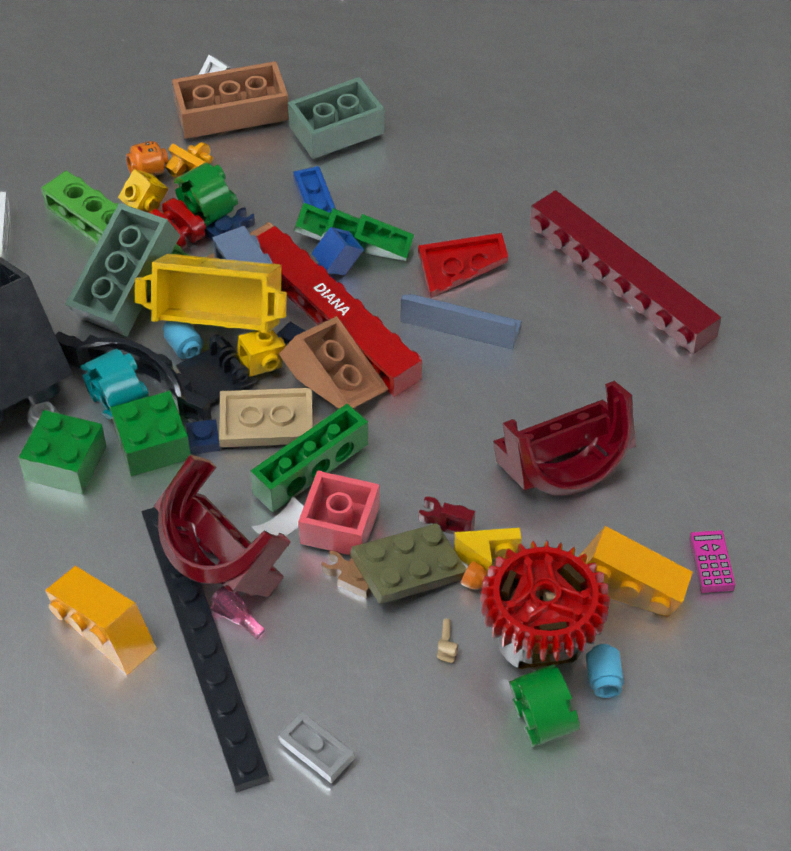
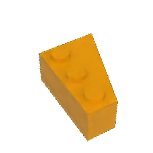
M76 565L45 590L51 601L48 605L51 612L59 620L64 619L126 675L131 673L157 650L136 603Z

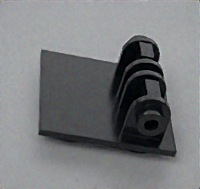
M218 334L210 337L209 350L176 365L179 372L191 380L192 390L203 395L210 401V404L220 399V391H238L258 381L256 376L249 377V369L247 366L241 365L237 351L229 341H226L224 336H219Z

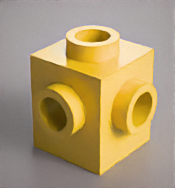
M134 169L124 184L118 198L127 206L149 212L154 208L158 209L160 207L161 201L169 188L154 175Z
M273 329L268 333H261V330L238 336L237 355L240 357L241 365H245L249 369V377L282 368L283 359L279 353L286 346L284 340L278 337Z

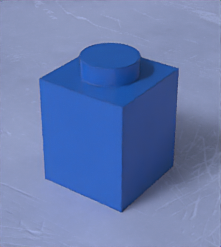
M330 227L313 250L312 255L319 262L318 265L323 266L328 274L334 273L345 276L364 249L349 231Z

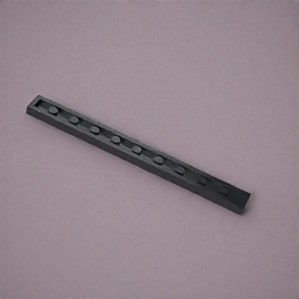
M155 507L141 511L142 518L235 792L237 793L270 782L268 771L201 582L184 576L172 565L160 541L158 510Z

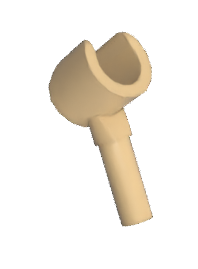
M444 619L442 636L438 642L437 658L454 663L459 644L450 642L451 620Z

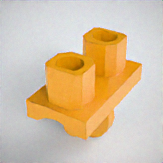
M200 142L196 146L190 145L186 151L172 143L168 148L172 157L167 162L165 168L170 175L177 178L186 169L190 171L203 163L210 164L213 161V157L209 155L210 147L204 142Z

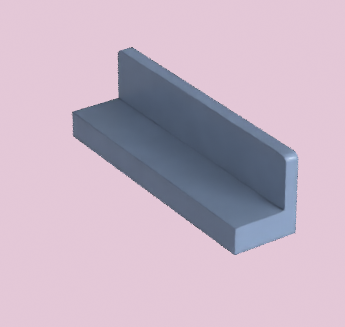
M409 294V296L403 295L401 298L400 322L511 350H513L521 330L522 321L414 294Z

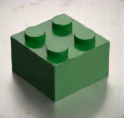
M171 391L110 407L114 430L131 477L186 461L190 455L188 436Z
M43 410L18 457L24 480L83 495L107 447L102 424Z

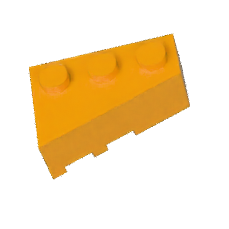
M607 526L603 527L579 555L586 554V564L596 562V573H604L603 583L608 584V596H610V599L669 617L683 603L693 574L689 569Z

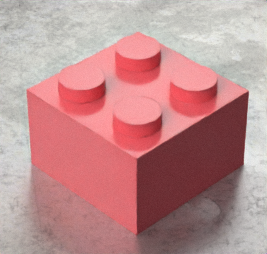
M317 470L298 521L300 544L350 555L352 546L367 543L380 508L379 484Z

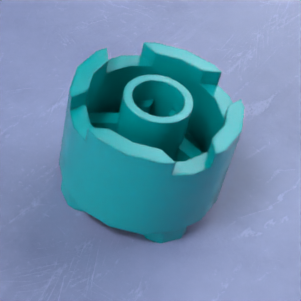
M114 349L81 365L84 371L87 370V373L82 375L86 389L93 402L99 401L106 409L101 414L108 420L112 419L110 407L149 397L147 387L142 381L138 380L134 372L137 370V364L130 353L123 355L120 350Z

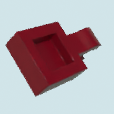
M429 496L424 498V507L432 511L419 510L418 520L425 524L437 523L440 525L442 532L455 535V532L474 531V510H470L462 505H452L445 502L443 507H441L436 498Z

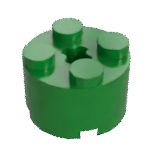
M203 163L174 179V184L178 183L179 188L175 189L178 201H183L188 210L195 216L199 215L204 221L205 226L230 214L234 206L238 205V199L225 183L226 176L219 165L212 166L209 163Z
M554 664L509 681L514 696L512 702L519 718L524 717L527 725L525 731L532 747L580 730L577 711L569 712L572 710L570 703L572 699L561 672Z

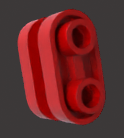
M171 198L162 204L163 214L156 208L147 212L165 218L180 234L176 244L182 250L187 247L185 238L195 243L205 236L204 230L206 226L199 215L195 216L189 211L181 200L178 201L175 198Z

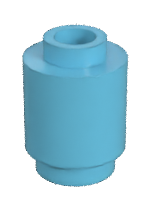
M166 321L164 324V338L180 359H190L200 353L203 347V339L191 324L175 321Z
M608 644L594 646L586 654L590 688L594 690L596 696L601 698L617 696L622 692L624 684L620 652Z

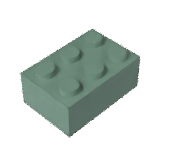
M360 77L288 102L289 127L312 159L385 133V108Z

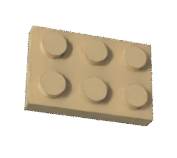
M310 388L220 391V447L288 445L313 427L312 390Z

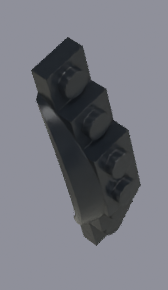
M60 331L55 334L68 364L81 369V365L114 349L120 350L123 355L130 353L137 364V370L134 372L155 382L164 390L171 391L172 397L178 402L179 415L191 422L212 420L210 401L199 393H192L191 380L180 373L176 374L173 370L172 360L167 356L157 354L139 343L124 338H97L90 334L85 341H81L75 336H69Z

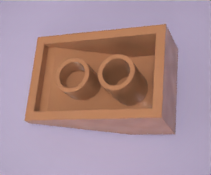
M337 316L296 335L279 353L297 380L338 409L345 404H349L355 409L388 390V387Z

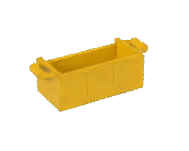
M166 254L152 262V274L135 278V303L142 304L151 310V321L153 322L166 320L189 324L223 326L225 328L261 330V333L270 332L280 323V318L286 317L287 293L281 291L282 265ZM147 280H151V302H147Z

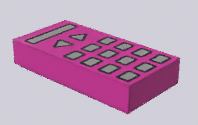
M723 530L691 532L689 540L701 593L734 591L735 581Z

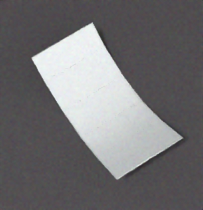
M292 497L288 505L277 516L263 524L251 526V528L259 535L263 531H267L274 535L282 533L288 536L299 527L298 521L304 505L295 497Z

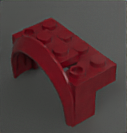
M614 380L605 384L607 402L603 399L521 431H518L516 420L511 419L503 422L504 437L493 441L496 462L524 490L537 487L539 490L552 495H572L586 491L610 476L621 464L628 450L636 447L632 394ZM595 445H599L604 449L608 456L599 451ZM588 446L582 452H580L579 454L575 455L570 459L557 463H549L553 461L555 457L561 456L568 452H577L581 450L582 447Z
M190 454L169 486L153 505L159 512L158 530L166 556L180 573L194 581L207 584L221 583L227 590L233 593L240 591L250 596L261 595L269 597L284 578L273 565L291 541L282 533L274 535L263 531L251 543L205 495L198 494V491L217 467L208 459ZM178 526H180V527H182L183 529H185L186 531L179 530V529H177V528H178ZM195 535L200 539V541H199L198 543H197V540H196ZM201 548L210 554H214L220 560L218 565L206 557Z

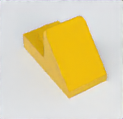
M520 527L455 532L454 550L462 562L469 566L474 561L482 565L488 573L489 566H492V559L497 558V556L505 558L507 549L517 553L518 545L521 544L522 539Z

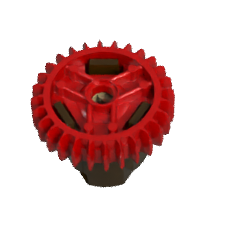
M548 540L545 541L543 547H537L535 542L532 541L531 548L525 549L522 544H519L517 553L507 549L505 558L497 556L495 566H489L487 576L484 577L480 597L481 613L485 617L486 627L492 628L493 638L499 637L498 647L502 655L518 669L529 668L538 670L552 664L556 667L559 664L575 662L581 653L584 652L586 643L594 644L596 635H601L604 624L608 618L610 604L608 584L603 583L604 573H596V562L586 564V554L579 557L575 556V547L567 552L563 550L561 542L557 548H552L549 546Z

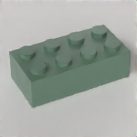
M119 203L65 305L82 320L128 336L143 307L142 304L135 303V278L152 274V262L166 254H171L180 234L167 219ZM147 280L148 298L151 292V280Z

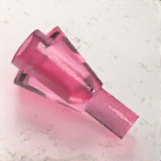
M222 586L213 594L211 598L213 602L211 610L239 626L242 625L255 639L263 635L265 629L251 616V612L238 591L233 593Z

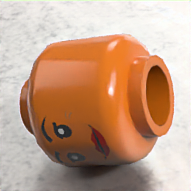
M155 141L132 145L129 153L126 154V163L130 174L136 169L157 177L163 174L165 165L169 161L166 149L160 148Z

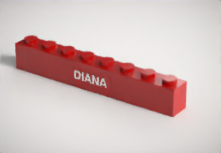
M273 226L256 236L263 254L267 253L273 264L282 265L281 291L286 292L287 297L317 325L337 316L388 387V393L395 397L422 380L423 363L419 354L414 350L411 351L396 333L389 331L378 316H373L359 299L352 297L342 283L336 282L323 266L315 263L308 252L304 249L301 250L287 233L284 234L276 226Z

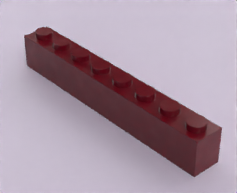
M557 190L531 205L530 226L535 232L543 235L554 247L562 250L576 264L581 265L591 273L596 280H600L615 295L624 299L638 313L643 314L653 322L658 329L663 330L672 337L678 345L694 354L718 336L722 318L720 315Z

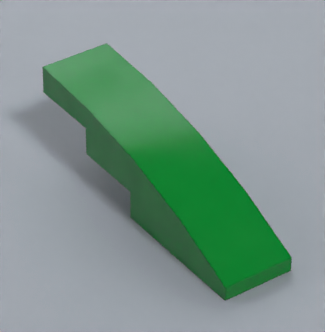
M303 203L293 229L295 232L320 241L330 227L346 230L364 249L362 253L406 261L414 238L412 233L364 214L357 218L334 208L329 213L307 203Z

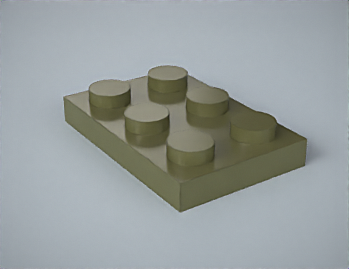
M437 523L352 546L350 552L351 558L379 605L461 581L466 571V567Z

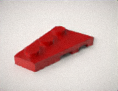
M502 233L418 245V254L430 299L508 262V253Z

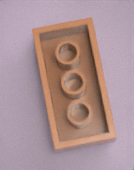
M276 61L172 79L175 106L185 139L289 120L288 94Z

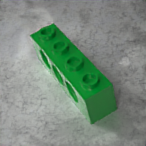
M345 404L250 470L252 493L272 512L276 511L290 501L292 497L297 496L311 486L317 470L329 473L368 445V421L349 404Z

